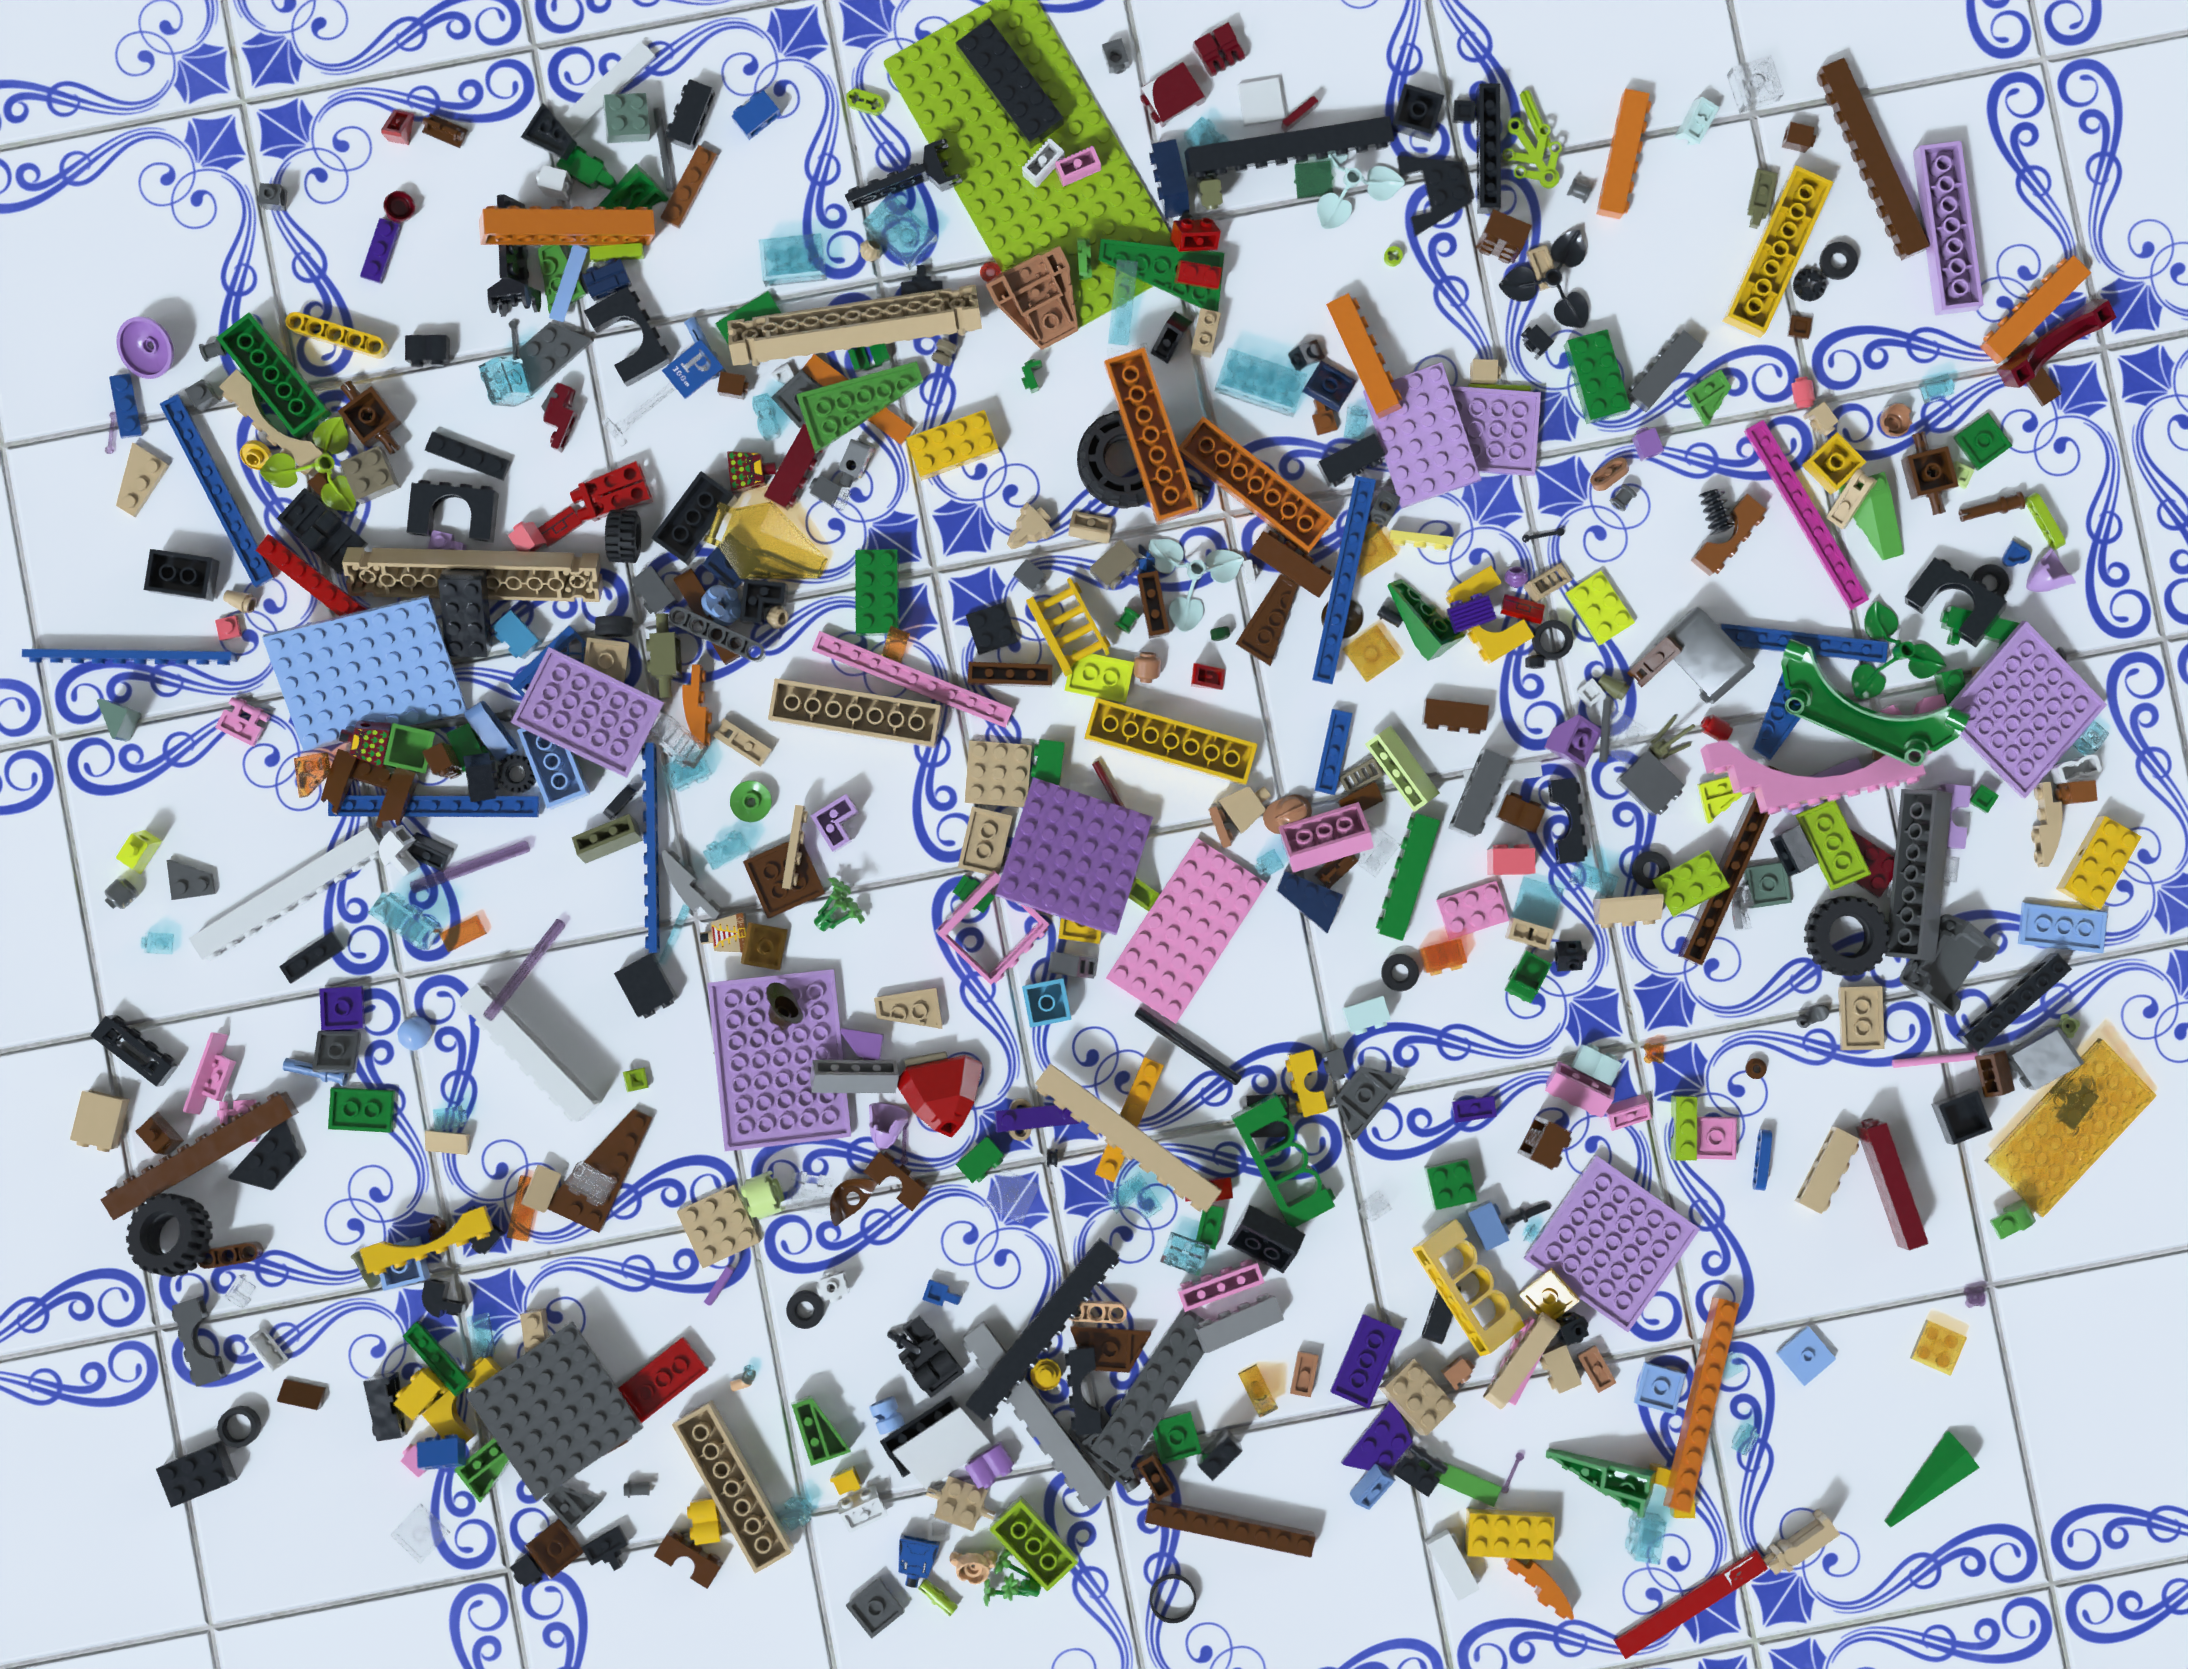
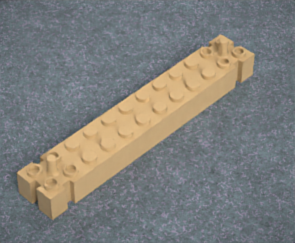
M976 285L961 286L959 290L954 291L948 288L752 317V321H744V319L727 321L728 345L733 366L747 365L750 363V360L753 366H759L760 362H767L769 360L808 356L822 352L829 353L842 349L849 350L862 346L870 347L876 344H890L896 341H910L923 337L931 338L943 334L951 335L958 333L959 336H963L966 334V331L982 329Z
M347 547L342 561L344 575L348 576L346 585L348 595L366 596L367 592H373L374 597L417 598L429 595L430 598H440L438 579L443 569L486 570L488 600L575 602L577 597L583 598V602H600L603 591L602 574H599L601 569L599 553H583L582 557H575L574 553L402 548H372L371 552H366L361 547Z

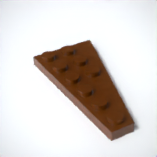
M633 1109L553 1194L547 1209L600 1233L653 1117Z

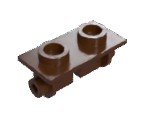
M431 113L429 117L425 116L422 120V124L425 125L422 133L459 149L461 148L468 129Z
M1355 854L1327 862L1314 875L1330 889L1359 860L1355 857Z

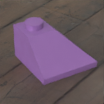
M1576 715L1553 728L1544 748L1559 757L1586 768L1601 735V729L1581 715Z

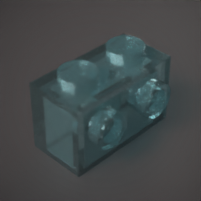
M1203 116L1184 133V140L1191 147L1230 141L1224 134L1220 135L1215 130L1216 126L1210 119L1206 120Z
M701 750L662 766L671 790H677L678 792L689 789V784L703 783L709 780L708 776L712 775L708 762Z
M734 830L724 836L725 840L719 843L716 840L706 845L707 849L703 851V854L712 870L717 871L752 851L743 832L739 831L736 833Z
M1171 1231L1165 1243L1160 1262L1200 1276L1207 1260L1210 1245Z

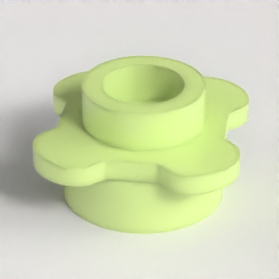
M2062 1014L2059 1024L2055 1027H2060L2067 1038H2073L2075 1036L2074 1033L2080 1027V1022L2077 1019L2070 1018L2068 1014Z

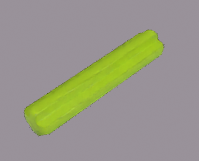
M1525 90L1520 93L1519 97L1538 140V127L1544 124L1531 91ZM1546 127L1540 130L1541 134L1548 133ZM1549 136L1547 137L1545 149L1549 148V145L1552 143Z

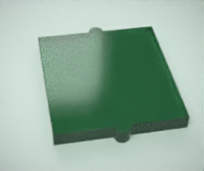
M1330 161L1294 164L1295 180L1293 183L1296 184L1297 199L1322 197L1327 193H1333L1332 180L1334 176L1331 173Z

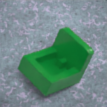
M1031 359L1024 363L1025 366L1021 367L1024 375L1021 380L1025 390L1029 389L1031 394L1039 391V387L1032 371L1042 368L1043 365L1041 360Z

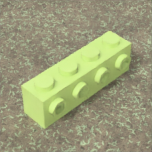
M1391 725L1365 743L1368 750L1414 812L1440 794Z

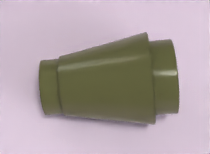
M1603 674L1597 683L1615 700L1619 699L1622 701L1630 689V686L1626 684L1627 682Z

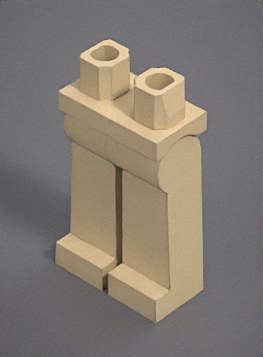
M1817 1509L1813 1512L1812 1515L1815 1520L1789 1539H1782L1776 1546L1774 1543L1769 1546L1771 1552L1762 1559L1775 1575L1784 1569L1790 1573L1794 1570L1792 1566L1800 1564L1840 1536L1833 1523L1822 1511Z

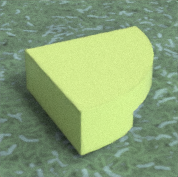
M1955 461L1953 466L1958 485L1966 489L1975 469Z

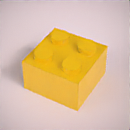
M1836 432L1801 466L1831 495L1844 485L1866 461Z
M423 1367L420 1371L418 1370L410 1378L412 1383H409L406 1387L404 1386L396 1395L398 1399L394 1405L411 1420H415L426 1411L425 1407L436 1399L446 1387L430 1367L426 1369Z

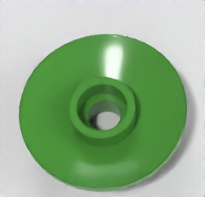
M744 781L738 784L731 793V810L738 819L744 822L760 821L771 809V794L760 782ZM750 798L755 799V804L753 806H750L748 804V800Z

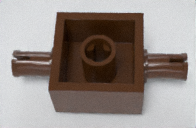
M351 380L345 382L347 386L342 384L340 389L345 393L350 402L339 409L338 412L360 442L367 448H370L378 441H381L390 455L396 453L394 449L399 451L401 446L390 433L402 423L380 393L370 386L360 394ZM370 414H372V419H371V420H369V417H368Z
M1923 431L1912 435L1917 453L1903 458L1901 464L1911 500L1923 497L1929 498L1932 515L1935 516L1946 512L1941 494L1951 491L1959 485L1949 447L1929 449L1926 433Z

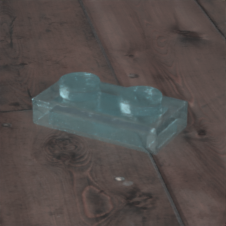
M489 1312L466 1317L473 1359L495 1355L496 1351Z

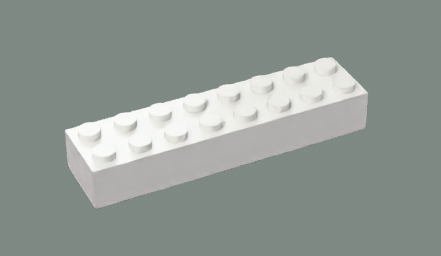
M476 983L458 1000L461 1004V1010L468 1016L471 1014L476 1019L475 1024L482 1031L486 1029L491 1035L489 1037L491 1041L497 1046L501 1045L506 1050L504 1054L511 1061L516 1060L521 1065L519 1067L521 1072L526 1076L530 1075L535 1080L533 1082L540 1091L545 1090L550 1095L548 1099L555 1106L559 1105L564 1110L563 1114L569 1121L579 1122L584 1120L601 1103L486 983Z

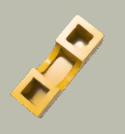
M1313 1049L1287 1055L1288 1060H1285L1287 1072L1292 1073L1293 1080L1290 1081L1292 1092H1297L1299 1101H1295L1298 1114L1302 1113L1303 1117L1327 1112L1328 1107L1324 1091H1309L1304 1085L1306 1075L1318 1070Z

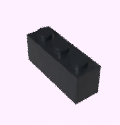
M689 79L687 85L684 84L681 90L682 99L680 104L677 103L674 108L673 115L675 117L673 122L668 124L666 135L670 143L693 151L714 99L715 92L712 87Z
M1375 433L1318 461L1317 466L1328 487L1331 485L1337 487L1346 482L1345 478L1351 475L1355 478V476L1364 473L1363 469L1369 466L1375 468L1381 465L1386 455Z

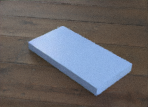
M2023 902L2021 904L2018 944L2104 953L2107 912Z

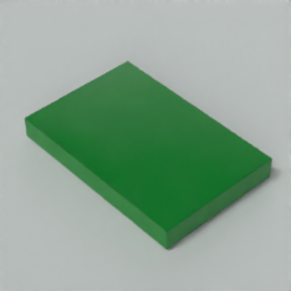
M767 291L715 324L728 344L727 321L738 319L752 321V317L779 314L781 311Z
M331 1087L328 1129L392 1133L395 1090Z

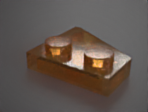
M328 752L294 758L299 798H306L331 774Z

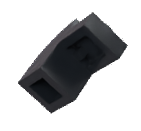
M432 1278L424 1280L422 1303L431 1315L439 1318L444 1315L446 1310V1314L458 1316L459 1313L466 1311L467 1302L447 1299L450 1282Z

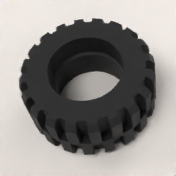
M1839 896L1827 899L1825 903L1815 907L1816 911L1810 913L1808 917L1810 920L1809 924H1805L1804 930L1807 931V936H1804V943H1808L1809 947L1806 948L1807 953L1813 956L1812 961L1816 965H1820L1822 970L1831 972L1834 975L1853 976L1871 971L1875 968L1874 965L1880 964L1883 961L1882 955L1887 954L1889 947H1886V944L1891 941V935H1887V930L1890 927L1889 923H1885L1883 920L1886 916L1883 912L1877 910L1878 906L1874 903H1869L1867 899L1862 897ZM1843 916L1854 917L1859 921L1864 930V942L1861 949L1856 954L1850 956L1838 954L1832 947L1829 937L1832 924L1836 919Z
M161 1193L157 1194L156 1197L148 1198L146 1203H141L137 1207V1213L134 1212L130 1218L132 1221L127 1226L129 1232L128 1236H126V1243H129L127 1250L129 1255H133L131 1259L134 1264L138 1265L143 1271L152 1274L176 1277L177 1275L183 1276L187 1274L188 1270L193 1271L198 1267V1262H203L205 1259L204 1254L209 1252L211 1247L209 1242L213 1239V1233L210 1232V1229H213L212 1221H208V1218H210L208 1211L203 1210L204 1206L200 1202L177 1194ZM176 1217L179 1223V1237L175 1246L164 1254L160 1246V1233L165 1223L171 1218Z

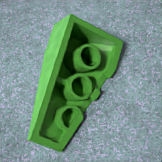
M1884 471L1868 476L1869 478L1873 477L1877 482L1853 516L1857 526L1865 533L1869 543L1882 561L1904 554L1891 490ZM1859 481L1856 486L1862 489L1864 484ZM1847 484L1839 488L1840 495Z

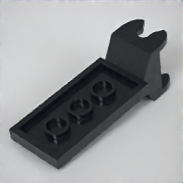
M941 139L924 146L923 164H911L906 167L907 170L893 171L887 174V178L882 180L878 178L873 179L867 183V186L862 188L856 186L849 189L848 193L844 195L851 211L928 180L941 192L961 184L963 181L960 174L946 178L943 168L948 167L949 162L944 161L940 163L937 156L938 153L949 148L947 139Z
M505 194L497 195V206L499 209H507L509 206H519L520 209H526L524 203ZM498 245L501 280L487 289L488 305L491 313H496L499 308L500 316L506 317L508 304H511L512 307H518L519 303L522 302L525 309H530L531 301L534 313L540 312L541 291L528 286L529 270L527 268V258L529 253L527 245Z

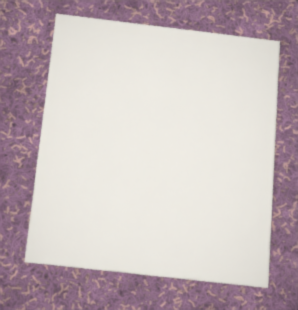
M958 1408L892 1453L927 1490L928 1487L933 1486L993 1445L961 1408Z

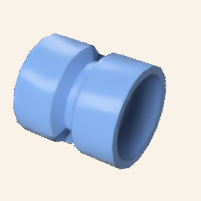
M894 1396L887 1397L869 1406L873 1418L877 1419L876 1427L880 1435L905 1425L902 1414L897 1412L898 1404Z

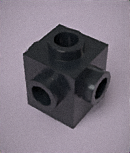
M1560 941L1555 943L1554 959L1557 971L1583 970V962L1587 961L1586 949L1582 948L1581 941Z
M1567 1312L1561 1316L1562 1318L1556 1320L1560 1324V1328L1556 1333L1559 1342L1567 1346L1578 1344L1583 1341V1338L1589 1336L1587 1330L1589 1325L1584 1316L1575 1312Z

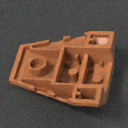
M1060 246L1026 259L1000 273L985 284L994 303L1041 350L1078 331L1070 266Z

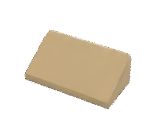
M1073 511L1068 536L1108 544L1114 519Z
M425 1130V1151L468 1155L470 1134Z
M537 1165L521 1204L545 1213L562 1174Z

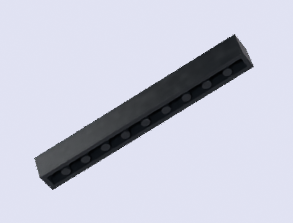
M1390 116L1189 147L1184 151L1188 177L1195 176V179L1207 177V174L1210 173L1220 176L1227 174L1229 170H1235L1238 173L1247 171L1248 167L1254 166L1256 169L1267 168L1268 164L1276 163V166H1283L1292 160H1296V163L1308 161V158L1311 157L1321 160L1328 158L1330 154H1336L1339 157L1348 155L1349 151L1355 150L1356 153H1364L1369 151L1368 148L1376 147V150H1383L1389 148L1388 145L1394 141Z
M1101 1237L1098 1238L965 1402L967 1408L984 1422L988 1417L992 1419L999 1410L997 1408L998 1404L1001 1401L1005 1403L1012 1394L1011 1388L1015 1384L1017 1386L1021 1384L1026 1377L1024 1372L1028 1367L1033 1369L1039 1361L1037 1356L1041 1351L1045 1353L1051 1347L1053 1342L1050 1340L1054 1335L1059 1336L1066 1328L1064 1323L1067 1319H1073L1080 1311L1077 1308L1082 1301L1086 1303L1093 1295V1292H1091L1095 1285L1100 1286L1107 1277L1104 1275L1109 1268L1113 1270L1119 1263L1120 1259L1118 1257L1120 1253Z

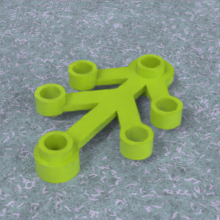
M1518 117L1511 118L1507 123V129L1512 135H1517L1528 154L1514 152L1513 149L1507 148L1502 154L1504 160L1507 162L1519 161L1535 164L1540 172L1526 170L1523 166H1517L1514 169L1515 177L1517 179L1539 180L1544 188H1554L1560 180L1556 165L1558 156L1562 151L1561 144L1554 141L1549 145L1551 155L1548 166H1546L1543 161L1547 137L1551 133L1550 127L1547 124H1542L1538 127L1539 138L1535 149L1524 132V122ZM1514 122L1519 123V127L1517 129H1512V124ZM1543 127H1547L1548 133L1541 134L1540 130ZM1555 144L1560 147L1557 152L1552 151V146ZM1508 151H1511L1513 153V156L1510 159H1507L1505 157V154ZM1518 169L1524 170L1522 176H1517L1516 172ZM1547 174L1553 175L1551 181L1545 180Z

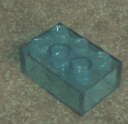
M891 192L862 222L864 229L909 271L938 241L937 235Z
M821 233L758 240L762 281L765 287L827 280L824 242Z
M392 891L390 893L382 892L368 913L419 950H429L444 930L439 926L440 922L432 916L427 917L423 915V910L417 905L406 903L405 900L407 898L402 894Z

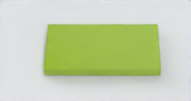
M1826 801L1795 815L1819 862V868L1830 891L1871 875L1836 801Z

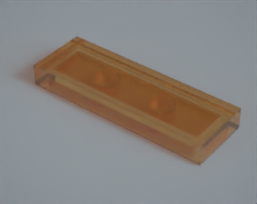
M520 1175L506 1238L525 1242L529 1241L535 1209L525 1206L521 1202L532 1177Z

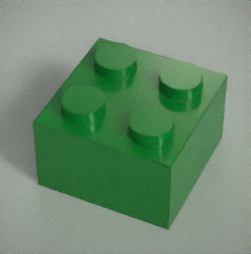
M1461 1158L1424 1167L1432 1205L1435 1210L1477 1201L1468 1159Z

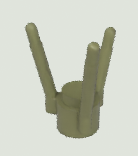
M1674 715L1659 734L1650 741L1652 745L1648 747L1658 760L1661 758L1665 760L1670 755L1690 747L1691 743L1689 742L1670 750V745L1695 728V724L1690 725L1668 742L1664 739L1660 741L1677 719V716Z

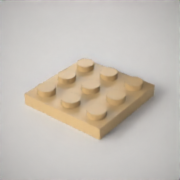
M969 740L964 803L1023 808L1029 791L1032 745Z
M735 1184L676 1211L702 1269L761 1242Z

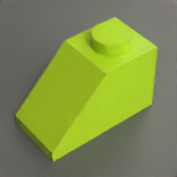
M1135 877L1128 899L1149 912L1160 894Z

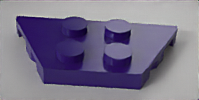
M1388 1401L1342 1459V1465L1369 1471L1374 1464H1377L1389 1472L1413 1442L1399 1411L1390 1401Z

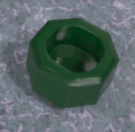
M1224 626L1211 629V640L1223 641L1230 637L1229 627Z

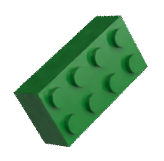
M1608 329L1567 340L1563 346L1586 425L1626 414L1631 408Z
M897 549L855 550V621L857 636H899V552Z

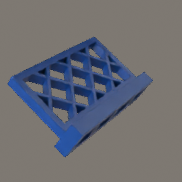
M569 625L509 685L524 697L525 692L522 689L528 683H531L549 647L562 654H567V656L582 655V663L584 664V646L586 647V641ZM575 637L582 643V652H569V643ZM567 646V652H561Z

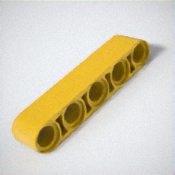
M291 312L286 317L287 327L298 335L377 359L386 357L389 352L386 342L377 336L299 312ZM301 319V325L295 328V321ZM321 325V331L314 334V328ZM337 331H341V337L334 340V334ZM357 337H361L360 344L354 346V339H356ZM381 343L380 350L373 352L374 345Z

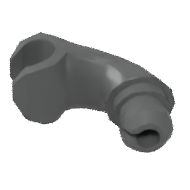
M1818 1005L1810 1011L1799 1015L1796 1020L1797 1025L1801 1028H1807L1814 1023L1824 1021L1828 1018L1830 1010L1826 1005Z

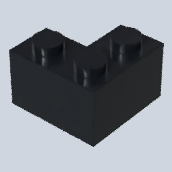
M744 579L740 621L745 624L764 625L766 605L787 607L789 587L787 583Z

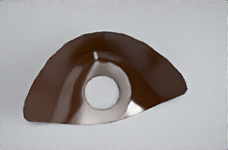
M864 1178L849 1179L840 1183L834 1189L830 1200V1216L833 1225L838 1226L845 1219L860 1210L878 1184L873 1180ZM850 1192H856L859 1195L860 1201L858 1204H848L846 1198Z

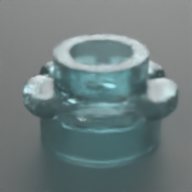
M1528 1224L1521 1234L1524 1236V1242L1527 1241L1531 1244L1537 1237L1540 1230L1535 1227L1536 1224L1532 1226Z

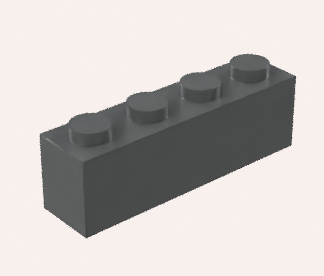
M1685 330L1680 335L1677 332L1668 341L1671 344L1667 350L1662 348L1655 357L1657 362L1653 366L1649 364L1641 373L1644 375L1641 381L1635 380L1628 388L1631 391L1627 396L1628 399L1645 413L1703 347L1700 342Z

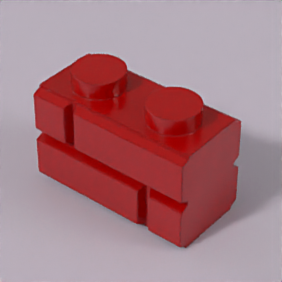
M1181 260L1177 264L1175 283L1217 290L1220 284L1222 268Z

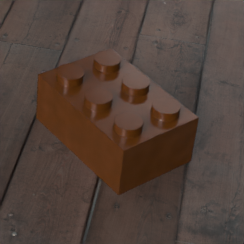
M1493 209L1475 248L1479 249V252L1484 255L1499 257L1498 260L1503 263L1510 264L1511 262L1514 264L1524 247L1532 225Z

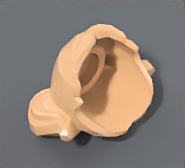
M992 1550L985 1551L983 1555L980 1553H966L963 1555L962 1553L951 1552L949 1561L955 1566L956 1575L959 1580H968L970 1584L977 1585L987 1580L990 1568L996 1567L998 1555L997 1552Z

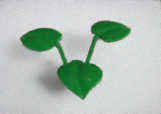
M1878 601L1869 607L1864 618L1865 631L1873 640L1883 637L1884 640L1895 643L1892 650L1894 657L1876 670L1871 665L1864 664L1858 666L1853 671L1851 683L1856 698L1870 699L1879 695L1885 687L1886 680L1878 673L1895 661L1909 659L1908 669L1914 677L1919 679L1932 677L1940 670L1946 668L1947 665L1942 657L1928 645H1914L1910 641L1901 643L1899 639L1889 638L1888 636L1893 635L1898 628L1896 615Z

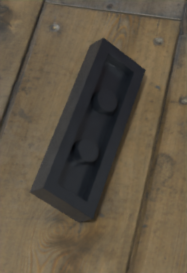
M330 932L280 965L279 968L288 982L293 984L345 950L336 934Z

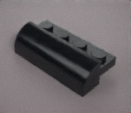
M952 1395L879 1441L902 1478L911 1473L892 1452L958 1408L962 1409Z

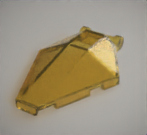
M772 501L733 508L721 502L718 503L717 508L719 509L709 533L705 535L703 541L719 547L740 579L821 578L828 559ZM726 512L731 513L732 516L722 540L715 539Z

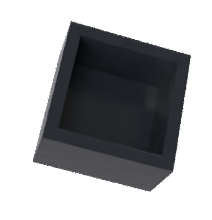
M1969 1089L1931 1104L1947 1144L1955 1145L1993 1130L1978 1090Z

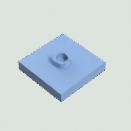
M1806 1326L1776 1352L1778 1357L1803 1386H1806L1836 1360L1834 1355L1809 1326Z
M1644 1361L1633 1403L1676 1414L1686 1373Z

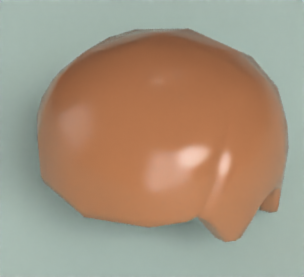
M1895 403L1885 408L1880 416L1882 431L1890 437H1899L1907 433L1912 424L1910 419L1911 409L1903 403Z

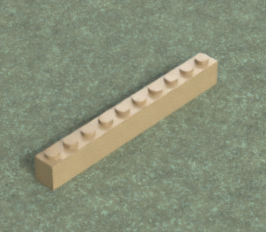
M1050 1063L1036 1081L1035 1085L1038 1086L1036 1090L1045 1097L1050 1095L1055 1099L1053 1103L1062 1110L1066 1107L1072 1112L1070 1116L1078 1122L1085 1121L1089 1124L1087 1128L1095 1135L1101 1133L1106 1137L1104 1141L1113 1148L1116 1145L1123 1150L1121 1154L1132 1161L1134 1158L1140 1162L1139 1167L1148 1174L1152 1171L1157 1175L1156 1180L1165 1187L1167 1184L1174 1188L1173 1193L1181 1199H1184V1197L1192 1201L1190 1205L1197 1211L1201 1212L1203 1209L1207 1212L1221 1193V1189Z

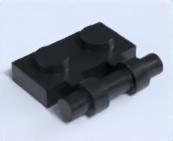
M1412 1444L1409 1451L1414 1454L1413 1458L1410 1459L1404 1455L1394 1469L1393 1474L1429 1498L1440 1481L1434 1475L1435 1472L1438 1470L1445 1474L1448 1467L1438 1457L1434 1458L1428 1454L1427 1450L1422 1446L1419 1448ZM1421 1459L1430 1465L1427 1470L1418 1464Z

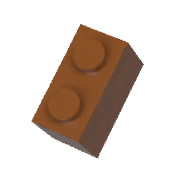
M2096 780L2056 785L2055 799L2058 802H2062V805L2098 801Z

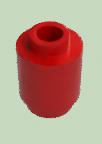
M1714 714L1706 715L1700 723V727H1702L1701 732L1718 742L1728 740L1733 732V728L1730 727L1728 722Z

